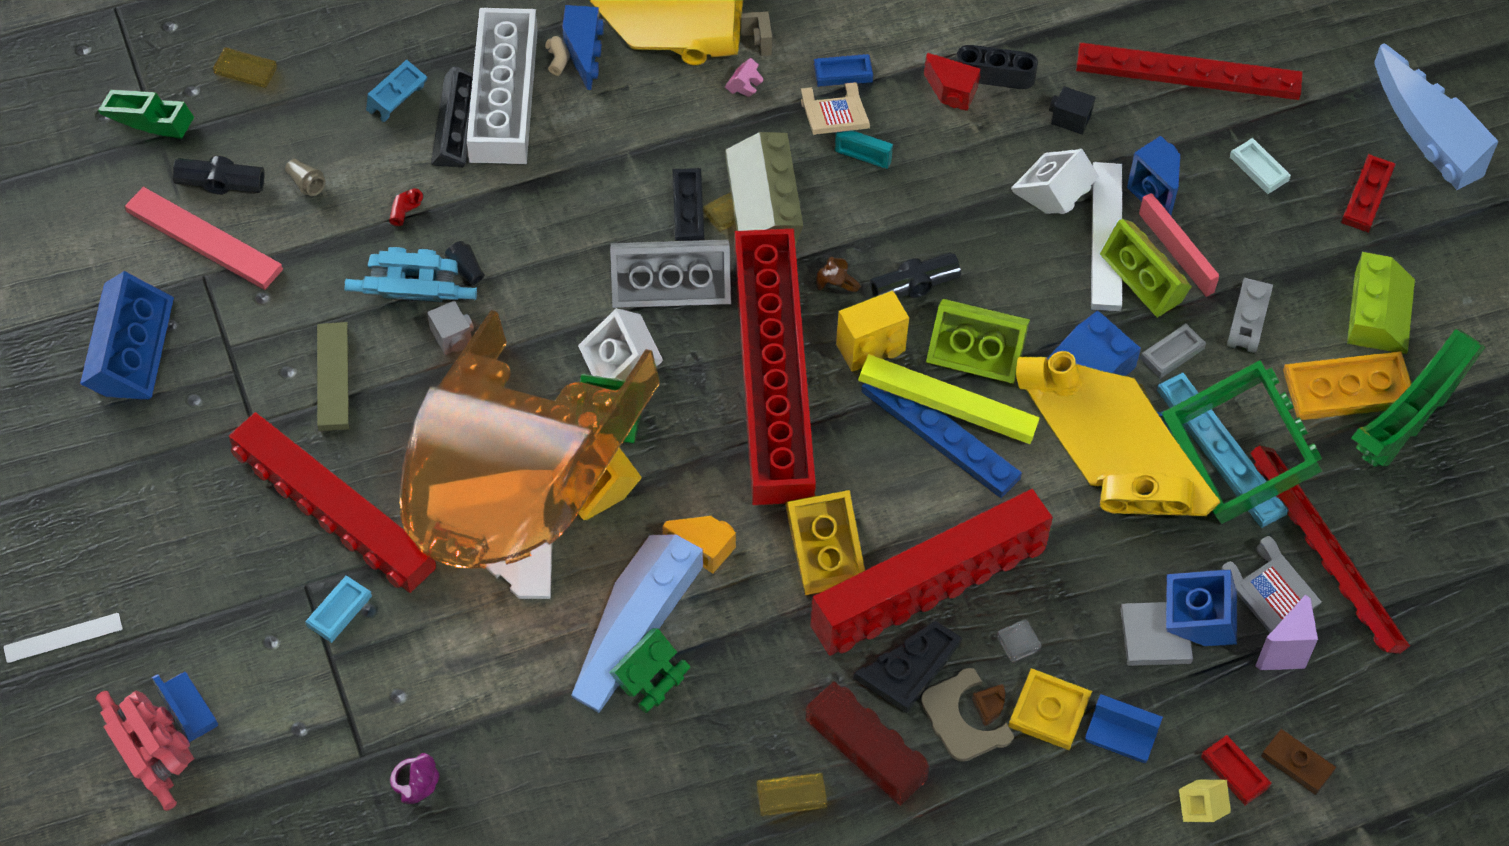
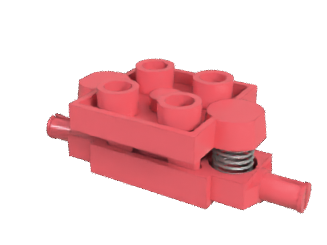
M108 691L100 692L96 696V700L103 709L100 713L107 723L104 728L135 778L142 780L145 787L158 798L164 810L168 811L174 808L177 802L169 792V789L174 786L169 776L171 774L179 775L195 759L188 749L190 747L189 741L173 725L174 717L165 707L161 706L159 708L154 706L142 692L134 691L125 697L119 706L115 704Z

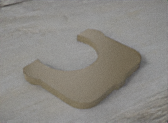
M972 668L963 669L957 676L928 688L923 693L921 700L922 707L932 723L934 733L940 737L950 756L957 761H968L996 747H1007L1014 739V735L1007 723L996 730L982 731L969 726L962 719L958 709L960 697L969 688L982 685L976 670Z

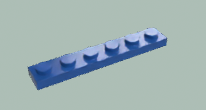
M866 383L862 385L863 394L998 497L1002 498L1021 479L1022 472L941 411Z

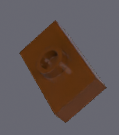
M1283 729L1277 733L1261 755L1265 760L1315 795H1317L1336 769L1334 765Z

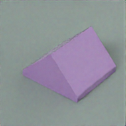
M1304 595L1267 636L1255 667L1259 670L1306 668L1318 641L1311 598Z

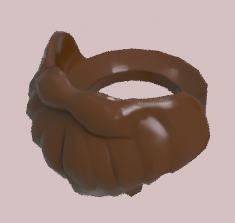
M829 257L827 264L817 272L816 286L819 291L828 282L851 292H857L861 285L847 274L848 263L842 258Z

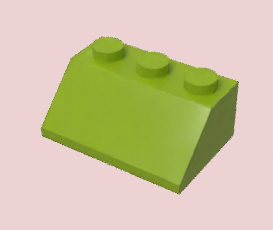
M1123 218L1117 222L1100 255L1158 318L1182 303L1192 286L1133 222Z
M1362 252L1354 277L1347 344L1390 352L1401 351L1402 354H1407L1415 279L1392 257Z
M943 299L938 307L926 362L1014 384L1017 360L1023 352L1030 320Z

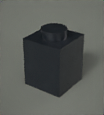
M1063 86L1060 95H1054L1049 107V111L1053 112L1051 124L1083 135L1092 116L1096 97Z

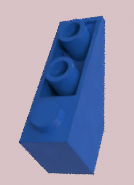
M565 5L563 40L567 45L570 57L587 90H592L593 79H598L599 62H595L596 57H601L602 42L598 40V35L603 36L604 19H599V7Z

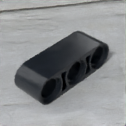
M964 45L958 49L956 57L957 62L981 69L979 84L1028 89L1035 83L1038 59L1032 53L977 45Z

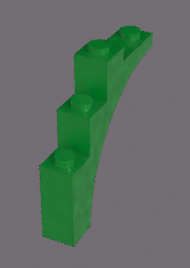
M1455 329L1434 358L1405 392L1378 418L1368 425L1357 429L1351 439L1358 443L1356 448L1363 453L1362 458L1375 467H1378L1379 464L1381 466H1389L1408 438L1419 433L1437 406H1444L1486 346L1464 331Z

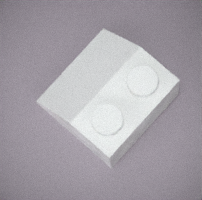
M1083 149L1044 153L1011 189L1013 193L1046 214H1065L1074 208V203L1080 196L1090 191L1091 185L1099 175Z
M617 308L578 345L593 376L637 382L645 379L663 361L641 314Z

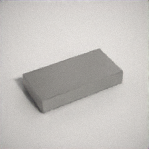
M1184 324L1144 351L1140 359L1161 379L1204 350L1206 342L1187 324Z

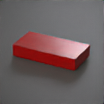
M1228 735L1202 753L1201 758L1221 780H1227L1228 788L1245 806L1271 786L1269 779Z

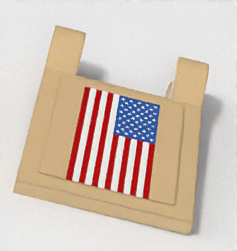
M856 82L845 83L847 92L845 97L824 100L814 99L812 87L801 88V105L805 109L813 135L870 128Z

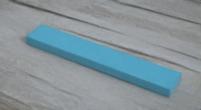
M1184 373L1159 384L1157 387L1158 393L1170 408L1198 394V391ZM1212 409L1183 424L1237 497L1267 482ZM1275 496L1248 510V512L1258 525L1263 528L1286 516L1288 509Z

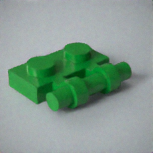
M652 628L609 673L628 696L634 697L641 691L645 697L638 703V706L643 712L648 713L654 706L658 707L665 700L664 695L673 686L677 687L684 680V675L690 669V665L681 659L673 666L669 660L677 651L658 628ZM660 671L664 678L654 687L650 680Z

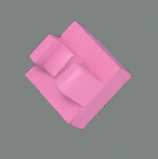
M749 58L736 69L725 88L732 94L739 92L747 97L753 95L757 90L751 86L750 82L756 87L763 82V77L756 70L759 64L752 58Z

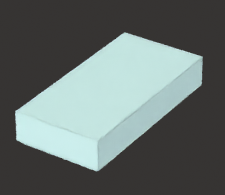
M1253 138L1231 151L1230 158L1267 194L1287 183L1291 175Z

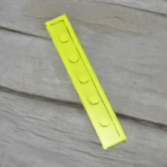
M870 354L867 356L858 379L860 382L1031 444L1040 418Z

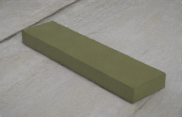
M347 322L317 324V426L319 431L350 429L349 327Z

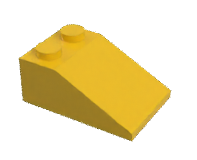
M850 490L789 501L785 504L805 595L823 592L865 571Z

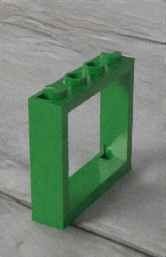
M1261 360L1162 412L1175 440L1220 500V504L1213 509V512L1221 524L1322 472L1317 463L1322 460L1320 453L1314 443L1307 445L1303 438L1304 435L1308 434L1300 417L1293 420L1289 410L1294 408L1286 392L1278 393L1275 385L1280 382L1272 367L1266 370ZM1262 382L1305 462L1224 503L1183 424Z

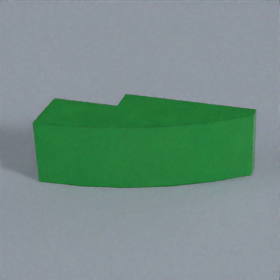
M111 89L98 109L101 115L124 125L148 133L174 138H183L194 119L185 102L161 100L156 92Z

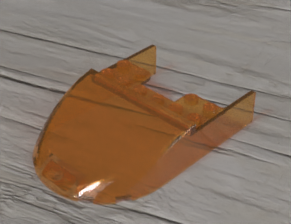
M491 310L437 388L429 387L413 424L403 461L399 495L400 517L407 536L409 535L416 543L420 551L432 559L447 565L470 569L486 568L487 564L505 561L506 565L532 556L530 551L544 543L548 545L553 543L573 522L657 389L660 380L651 350L645 349L619 390L614 391L582 382H574L565 386L556 400L552 401L503 388L510 378V368L506 363L496 359L506 346L507 341L498 312Z

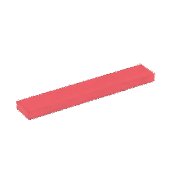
M142 187L125 205L127 213L263 290H266L283 271L281 263L145 187Z

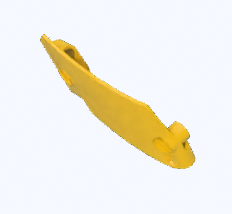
M1066 351L1057 352L1050 359H1047V357H1018L1016 376L1019 388L1026 389L1040 413L1090 486H1102L1101 509L1110 513L1207 516L1220 504L1218 497L1174 439L1134 378L1076 364L1073 354ZM1145 492H1151L1148 495H1142Z

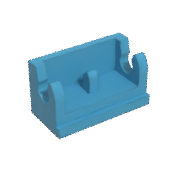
M405 60L368 93L366 110L371 114L378 110L381 113V121L385 122L396 107L415 90L420 91L424 87L428 77L408 60Z

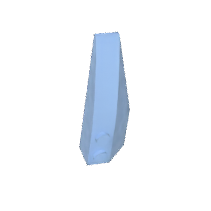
M1385 43L1380 45L1374 64L1382 87L1399 120L1424 153L1426 159L1435 165L1442 173L1443 178L1450 182L1456 190L1484 177L1498 140L1459 99L1447 97L1442 86L1438 83L1435 85L1430 84L1426 81L1425 73L1419 69L1413 71L1409 68V62Z
M676 534L650 535L615 582L572 692V698L598 713L602 710L619 686L609 672L652 628L659 629L703 568V549Z

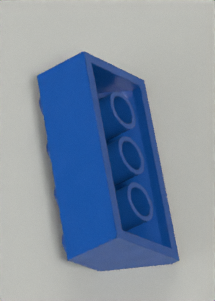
M126 271L121 272L104 283L80 384L105 397L147 400L152 398L174 297Z

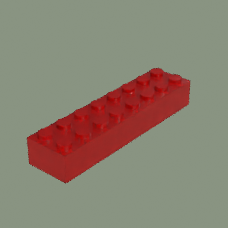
M1032 488L812 597L811 628L829 656L837 652L845 653L852 649L857 642L865 638L873 639L880 635L883 629L893 624L896 626L901 625L911 615L921 610L922 612L929 611L939 601L947 597L955 598L963 593L965 588L975 583L977 585L983 584L993 574L1001 570L1009 571L1019 561L1027 557L1035 558L1046 549L1053 517Z

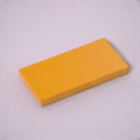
M1401 351L1285 364L1283 369L1297 418L1300 417L1301 420L1386 411L1412 384Z

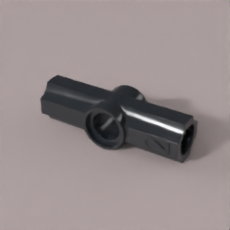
M214 156L209 161L178 158L175 159L173 166V180L175 184L202 186L208 192L217 195L226 194L229 189L260 193V191H263L265 184L264 167L234 164L233 161L223 156Z
M951 252L923 262L918 258L909 259L902 263L898 270L870 279L872 296L874 298L893 290L897 298L906 295L918 298L930 292L935 285L959 278L961 276V269L956 255Z

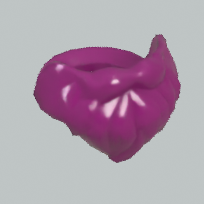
M421 753L416 758H407L395 766L391 773L390 784L393 790L401 795L403 803H418L435 790L440 776L433 757L429 754ZM411 765L409 785H398L397 777L399 772L404 767Z

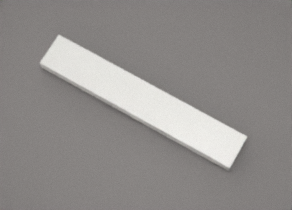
M1093 162V167L1099 177L1092 184L1091 310L1121 312L1122 278L1102 258L1100 252L1117 222L1122 219V164Z

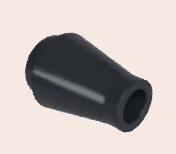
M458 241L445 251V257L457 262L458 273L470 285L479 283L485 277L469 244H465L464 241Z

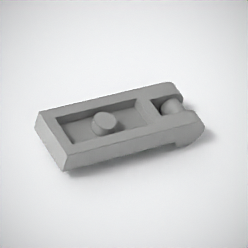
M1244 278L1226 346L1236 348V346L1247 348V352L1256 354L1273 288L1272 284Z

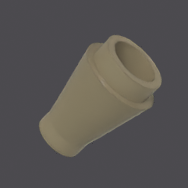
M292 159L286 164V173L291 176L304 195L316 196L324 189L326 181L320 170L306 165L298 159Z

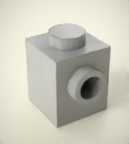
M455 301L427 312L430 330L445 355L461 351L472 344L471 331L474 330L473 323L468 314H462Z

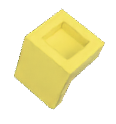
M1195 780L1179 789L1183 822H1215L1231 812L1227 780Z

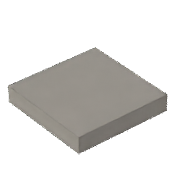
M1166 602L1121 604L1120 611L1128 666L1192 663L1191 641L1171 634L1166 630Z

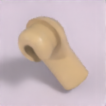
M554 36L546 41L545 47L549 49V53L554 55L548 70L553 75L559 76L570 59V52L565 41L561 37Z

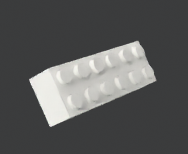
M479 9L467 133L469 163L527 164L538 32L536 9Z

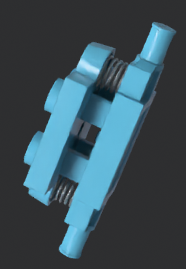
M389 247L388 251H379V254L370 255L368 268L373 270L371 271V277L365 276L363 280H345V291L381 295L383 298L442 302V299L476 300L477 288L459 287V285H455L452 281L453 275H458L457 262L451 259H442L440 255H436V251L419 249L418 253H406L404 248ZM406 275L419 276V279H405Z

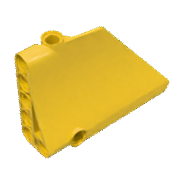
M589 0L594 7H599V13L632 49L671 50L682 55L683 61L690 65L703 64L708 54L711 57L738 54L743 0Z

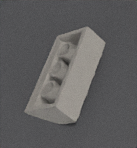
M728 240L611 243L613 308L731 304L730 246Z

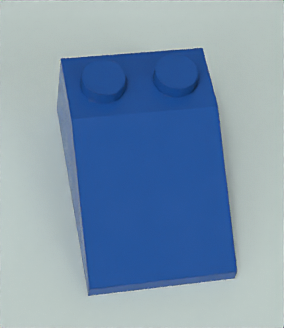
M1097 310L1079 324L1047 359H1050L1057 352L1066 351L1073 354L1076 364L1126 376L1136 368L1141 348Z

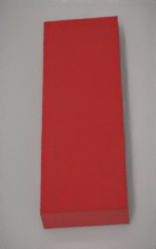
M1368 154L1342 218V224L1369 233L1396 163Z

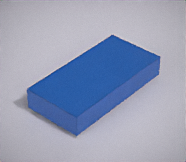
M869 54L814 59L817 87L844 85L845 83L873 82Z

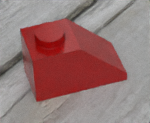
M927 53L924 76L939 101L952 108L968 111L979 86L981 69Z

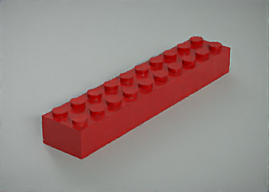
M794 229L735 231L734 252L752 505L786 504L789 501L815 497L816 481Z

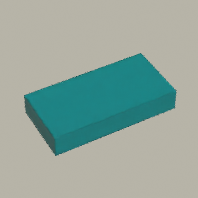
M853 130L836 132V152L888 169L892 160L893 144Z

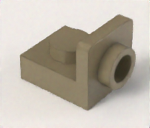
M768 11L741 14V35H753L754 45H759L761 56L772 55V32Z

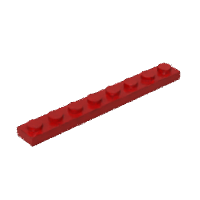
M1080 43L1078 49L1076 71L1294 100H1299L1301 95L1302 71Z
M1259 445L1250 453L1256 461L1254 465L1257 471L1262 476L1267 477L1268 480L1288 471L1274 448ZM1299 484L1277 495L1276 497L1283 501L1289 509L1287 513L1290 519L1305 532L1304 538L1307 544L1312 549L1317 550L1322 557L1321 563L1325 570L1334 575L1340 583L1338 586L1340 592L1345 598L1351 600L1357 608V617L1362 623L1369 626L1375 634L1373 639L1377 646L1385 652L1400 654L1410 647Z

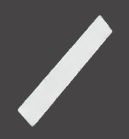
M119 613L5 645L6 661L10 663L122 630Z

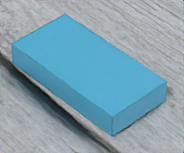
M346 575L305 621L306 626L332 643L372 597L371 591Z

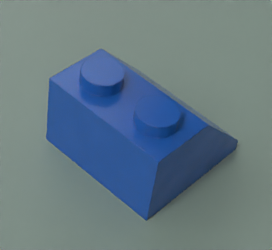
M1159 136L1136 151L1127 188L1141 202L1144 196L1152 193L1170 215H1172L1179 186L1180 153H1178L1175 146Z
M1231 569L1167 574V632L1202 646L1237 644V589Z

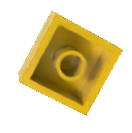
M892 290L838 312L836 345L852 372L863 368L868 354L884 360L886 358H895L906 351L909 316L894 291Z

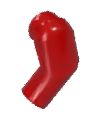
M412 188L395 197L389 218L390 224L394 226L403 225L405 214L421 204L423 200L421 190Z

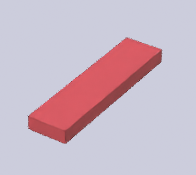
M1152 193L1144 196L1139 215L1203 294L1207 297L1215 293L1219 279L1217 271Z

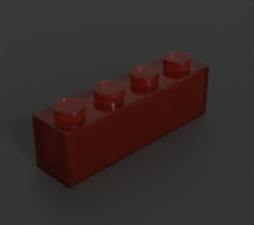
M833 681L806 706L805 720L900 806L927 781L930 766L926 758L920 752L912 751L904 744L903 738L895 730H888L880 722L879 717L870 708L865 709L856 701L855 695L848 688H841Z

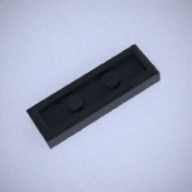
M701 168L672 169L675 241L705 240Z

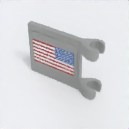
M1270 536L1263 538L1256 548L1258 554L1267 560L1268 563L1246 578H1242L1237 566L1233 562H1227L1222 566V570L1231 569L1238 596L1269 633L1276 628L1304 595L1311 598L1312 609L1322 603L1284 558L1276 542Z

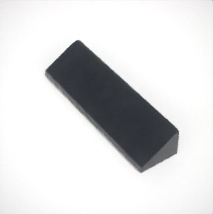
M453 66L444 78L431 165L463 168L466 164L473 73Z

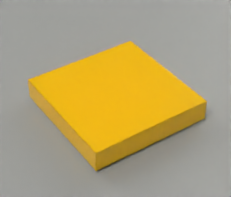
M1031 668L1008 726L1070 751L1092 691Z

